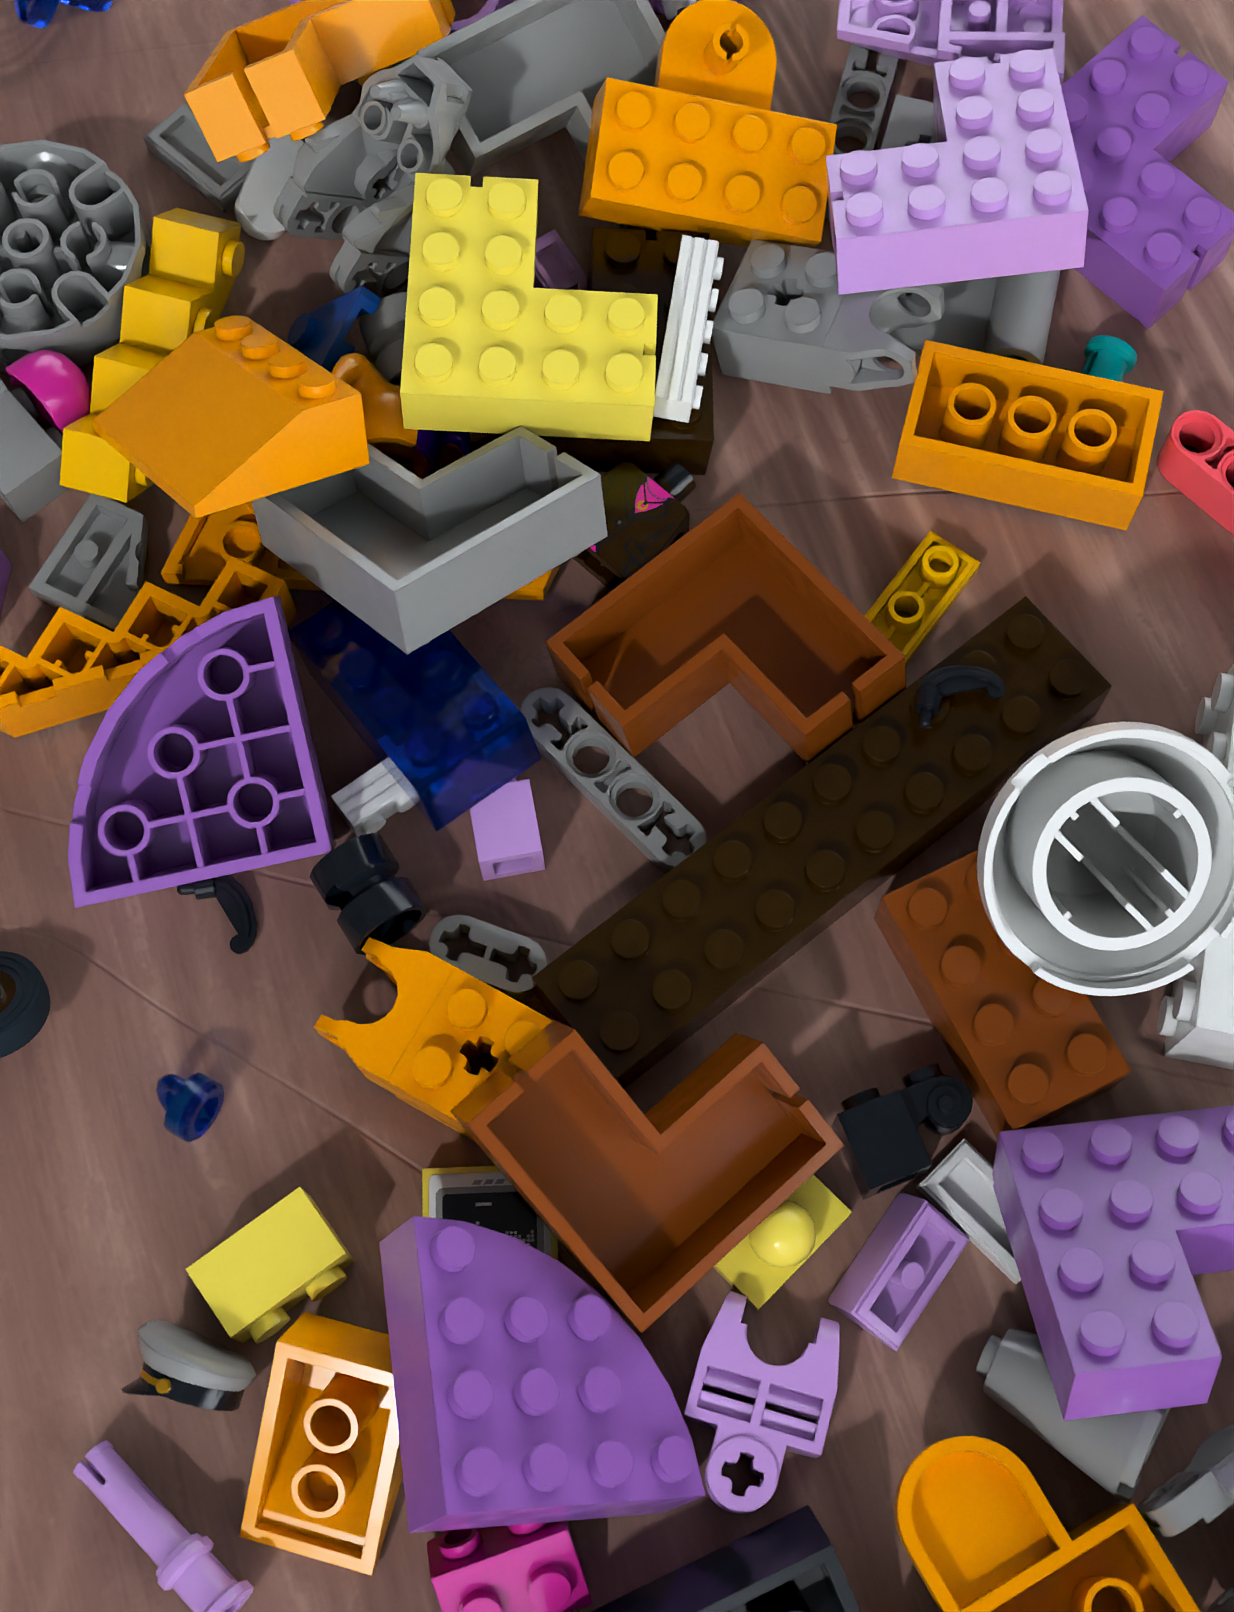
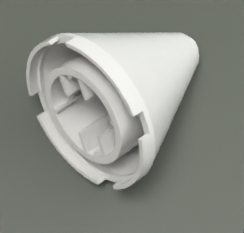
M1140 722L1104 723L1080 729L1051 742L1025 761L1008 779L993 802L983 825L978 847L977 878L983 906L993 928L1004 944L1014 955L1028 965L1034 974L1058 987L1077 993L1094 996L1131 995L1166 985L1195 969L1189 963L1190 960L1202 952L1218 934L1226 940L1234 930V778L1225 766L1206 748L1183 734L1158 725Z

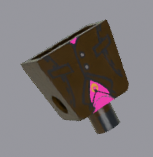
M622 462L601 477L608 537L572 558L610 591L689 532L690 513L681 502L696 488V483L691 474L679 463L670 462L653 480L631 462Z

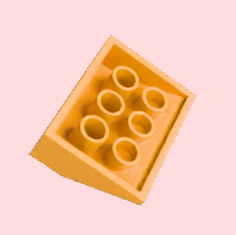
M227 316L217 320L214 323L215 327L194 332L92 420L94 431L194 518L206 516L370 464L361 393L246 316Z

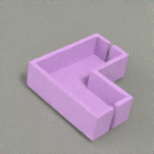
M1053 48L1043 50L1027 49L1016 53L999 55V63L988 64L987 56L978 58L962 57L953 61L934 63L933 121L937 143H917L904 147L870 151L859 150L826 156L828 211L839 295L1084 267L1089 210Z

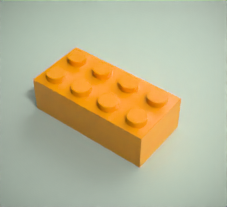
M925 340L892 478L1127 531L1143 498L1164 391Z

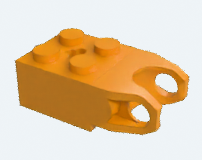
M369 937L361 950L366 953V959L382 969L397 986V998L393 1008L384 1018L370 1024L335 1020L321 1014L314 1025L315 1030L319 1035L346 1051L368 1080L474 1141L450 1110L496 1070L508 1077L516 1070L507 1060L553 1020L428 951L391 947ZM481 1053H490L496 1065L494 1069L488 1072L482 1067L478 1075L471 1074L472 1069L469 1061L474 1056L481 1055Z

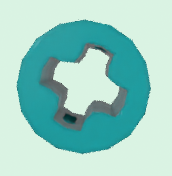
M1097 335L1090 338L1085 346L1084 356L1086 361L1080 373L1122 382L1124 375L1134 369L1137 362V354L1134 348L1119 338Z

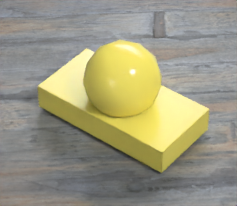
M813 1174L713 1268L739 1294L746 1295V1301L758 1312L852 1214V1211Z

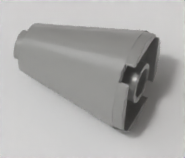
M1010 1328L1003 1339L991 1335L976 1368V1373L986 1378L983 1392L1110 1494L1126 1503H1130L1141 1480L1139 1473L1143 1463L1146 1464L1148 1458L1150 1459L1170 1408L1064 1421L1038 1334Z

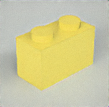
M298 1187L185 1270L230 1338L244 1343L252 1337L255 1343H260L281 1330L290 1321V1317L286 1312L308 1295L314 1302L338 1288L347 1279L343 1270L355 1262V1260L311 1196L301 1187Z

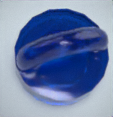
M199 1072L191 1075L187 1080L175 1074H166L159 1078L157 1082L156 1092L160 1104L166 1111L164 1126L168 1132L184 1141L191 1142L200 1138L208 1131L218 1116L224 1101V1089L221 1083Z

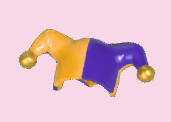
M347 353L341 356L334 365L331 373L361 393L367 443L385 455H399L413 461L414 474L419 478L424 479L437 471L440 449L443 446L456 448L463 457L470 453V432L404 429L400 397L401 385L389 383L365 356L359 353Z

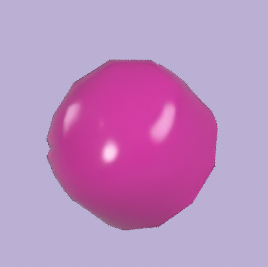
M49 349L36 350L26 354L5 368L6 372L12 375L10 377L11 383L13 385H26L30 399L39 411L41 418L50 426H54L59 432L63 433L64 427L90 413L92 389L83 370L67 356Z

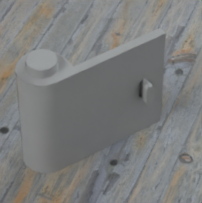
M1060 270L936 284L943 288L945 311L942 318L916 328L897 329L889 334L898 342L915 351L916 356L921 357L924 341L930 340L1043 365ZM910 293L900 294L903 298L920 307L930 306L929 302L919 294L911 293L910 297Z

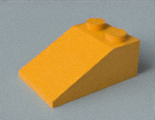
M304 1311L276 1342L239 1537L372 1576L378 1564L403 1477L389 1335Z

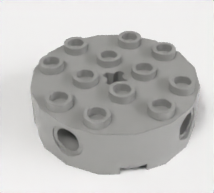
M48 140L0 145L1 372H6L5 368L36 350L49 349L70 358L80 368L93 362L95 355L120 343L124 285L149 274L152 237L140 206L122 178L111 172L106 162L87 149Z

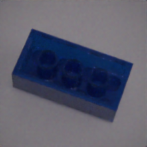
M335 600L288 631L310 675L436 831L541 760L524 714L450 630L406 654Z

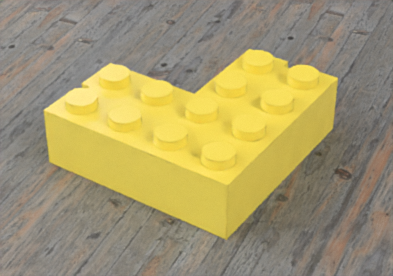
M415 173L400 387L404 429L506 434L519 426H523L537 436L650 441L655 406L658 294L534 288L538 222V179L483 176V187L471 186V176Z

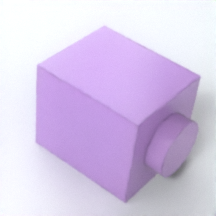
M499 776L483 781L479 785L480 788L466 790L483 880L546 870L530 779L517 781L516 778L511 776Z

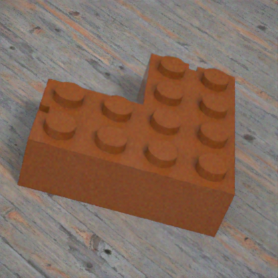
M740 492L545 642L558 676L591 712L596 711L600 723L633 758L730 683L808 765L853 730V717H856L862 723L906 689L905 656Z
M553 1020L507 1060L516 1070L508 1077L496 1070L450 1110L617 1312L641 1333L844 1146L843 1142L809 1099L795 1094L800 1088L767 1046L761 1041L738 1033L731 1036L644 1115L578 1032L567 1025ZM767 1089L774 1091V1093L770 1094Z

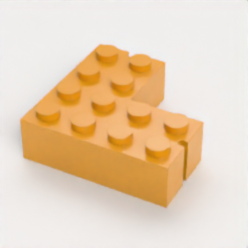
M301 0L226 31L184 93V96L217 163L235 155L239 162H246L264 154L271 148L268 139L273 137L278 139L289 134L292 141H298L321 130L324 127L322 120H325L328 112L331 111V106L336 95L339 94L341 85L357 79L359 85L363 86L364 82L379 70L390 69V65L416 55L417 51L448 36L456 12L451 0Z

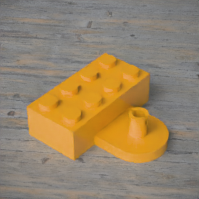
M701 0L695 2L675 17L662 39L654 87L607 77L597 93L593 103L578 216L656 231L710 233V240L745 248L749 247L752 239L815 248L822 240L828 196L826 156L833 155L837 124L771 111L777 57L773 38L764 22L752 10L736 1Z
M957 1436L935 1442L923 1449L912 1459L900 1478L894 1501L897 1532L904 1549L941 1612H1201L1134 1503H1115L1067 1533L1027 1466L1012 1451L997 1442L977 1436Z

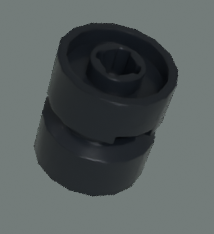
M376 833L360 835L336 847L314 866L309 876L329 910H341L337 922L356 954L361 955L366 954L361 949L369 937L391 945L413 930L427 913L426 906L409 879L395 877L400 868L399 864L381 835Z

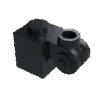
M938 1063L924 1066L904 1076L902 1081L905 1089L900 1091L898 1089L881 1096L878 1088L875 1087L859 1092L841 1102L844 1111L836 1115L831 1127L844 1144L841 1150L863 1200L921 1177L932 1166V1162L918 1133V1128L921 1124H924L934 1134L949 1135L957 1131L970 1115L973 1105L971 1092L957 1078L943 1075Z

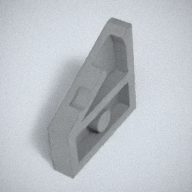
M90 494L28 588L34 597L57 609L62 607L114 632L144 584L149 524L145 516L110 498Z

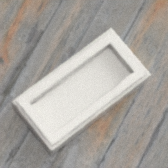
M964 1138L918 1185L917 1189L947 1219L967 1235L970 1241L1014 1284H1017L1021 1281L993 1188V1165Z

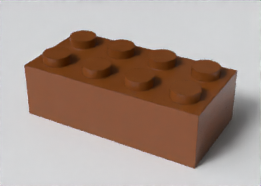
M978 850L882 896L874 919L998 1140L999 1132L1036 1128L1114 1088L1131 1072V1069L1087 994L1063 989L1045 981L1034 974L1030 967L1014 955L1001 940L986 914L980 896L977 878Z

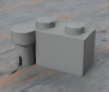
M0 379V498L18 519L24 523L70 489L59 485L63 436L54 426L44 431L35 421L41 415L29 397L19 387L10 392Z

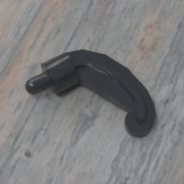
M954 665L938 668L923 678L917 690L914 710L920 714L919 725L923 728H928L931 725L932 717L940 713L941 701L944 696L985 689L989 698L1000 699L1006 691L1005 684L998 675L981 667Z
M224 875L177 886V892L180 895L195 894L197 900L216 898L238 933V935H235L230 940V949L234 953L243 954L248 952L254 945L257 936V921L253 904L242 885L231 876Z

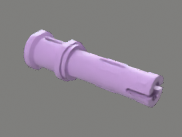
M106 1440L99 1443L85 1455L90 1462L89 1464L86 1461H80L76 1465L73 1474L77 1479L83 1481L158 1566L156 1571L157 1583L164 1591L173 1589L193 1612H237L252 1594L254 1587L247 1580L238 1582L211 1552L214 1543L208 1536H202L200 1533L191 1535L113 1449L110 1441Z

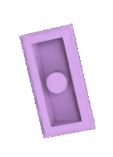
M899 1193L829 1296L828 1302L837 1311L886 1346L897 1351L970 1238L927 1200L906 1193Z

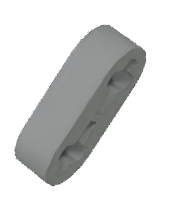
M459 914L444 918L436 924L431 932L429 940L431 954L513 999L524 1000L535 996L533 976L522 974L517 983L510 982L508 969L501 964L495 963L494 959L498 957L509 962H516L520 954L528 955L530 968L536 971L534 973L536 975L547 966L545 952L537 942L479 919ZM462 932L468 933L471 946L476 950L484 952L483 958L468 952H462L457 961L450 960V952L444 942L446 939L457 941Z

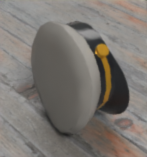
M152 1320L147 1321L138 1329L139 1347L144 1359L139 1378L121 1388L123 1393L132 1395L162 1396L179 1403L204 1409L234 1411L239 1409L244 1390L253 1384L257 1374L251 1362L238 1352L169 1321Z

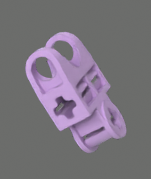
M729 1291L701 1348L683 1419L716 1429L705 1469L704 1478L707 1492L712 1501L724 1511L733 1514H747L765 1505L774 1494L785 1450L814 1459L821 1456L838 1387L840 1329L839 1322L820 1317L813 1342H808L807 1348L803 1349L799 1359L783 1366L767 1364L752 1352L747 1341V1324L741 1323L747 1296ZM702 1388L707 1389V1390H710V1391H714V1392H717V1393H720V1394H724V1395H727V1396H731V1397H734V1398H737V1399H741V1400H744V1401H748V1402H751V1403H753V1404L751 1405V1404L744 1403V1402H741V1401H737V1400H734V1399H731V1398H727V1397H724V1396H721V1395H717V1394H714V1393H710V1392H707V1391L702 1390ZM765 1407L814 1421V1423L765 1409ZM741 1456L751 1460L749 1465L750 1472L760 1476L758 1486H748L742 1493V1496H736L731 1493L732 1481L727 1477L721 1476L723 1466L733 1467Z

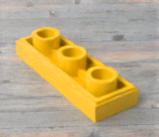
M931 530L865 615L905 656V667L976 575L981 563ZM906 611L910 613L913 617L904 618L899 616L896 612Z

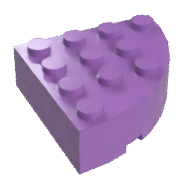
M273 596L223 612L181 636L137 672L106 712L83 759L77 781L79 786L73 804V817L69 827L68 864L75 908L329 853L334 849L337 842L280 597Z
M412 1216L379 1242L409 1533L660 1514L706 1496L692 1438L666 1379L641 1339L609 1302L564 1264L513 1236L458 1220Z

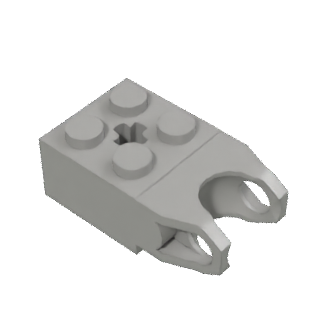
M752 239L713 320L712 338L722 375L831 394L834 387L864 391L887 387H901L914 383L918 374L915 363L916 352L898 342L889 333L897 329L916 328L940 320L945 311L943 288L936 284L839 295L834 251ZM900 294H919L929 302L930 306L920 307L903 298ZM886 356L892 358L903 369L886 367L877 357Z

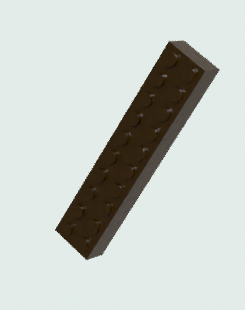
M1025 596L534 975L532 981L537 999L555 1021L567 1025L578 1032L621 1087L625 1089L997 794L1016 770L1036 752L1051 742L1075 732L1094 717L1112 685ZM954 665L981 667L992 671L1004 682L1006 691L1000 699L989 698L985 689L942 697L940 713L932 717L931 725L928 728H923L919 725L920 714L914 710L917 690L923 678L936 669Z

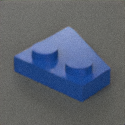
M361 286L309 313L301 314L292 324L287 341L290 346L331 373V370L341 356L353 353L356 348L344 340L355 319L367 313L374 315L381 298Z

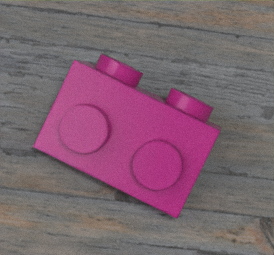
M567 1521L445 1530L440 1536L429 1540L426 1544L430 1579L442 1612H569L592 1603L589 1587Z

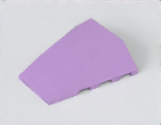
M840 0L837 22V39L892 57L934 67V63L953 61L962 57L978 58L987 56L988 64L999 63V55L1011 54L1027 49L1043 50L1053 48L1060 84L1063 83L1065 32H1062L1063 0Z

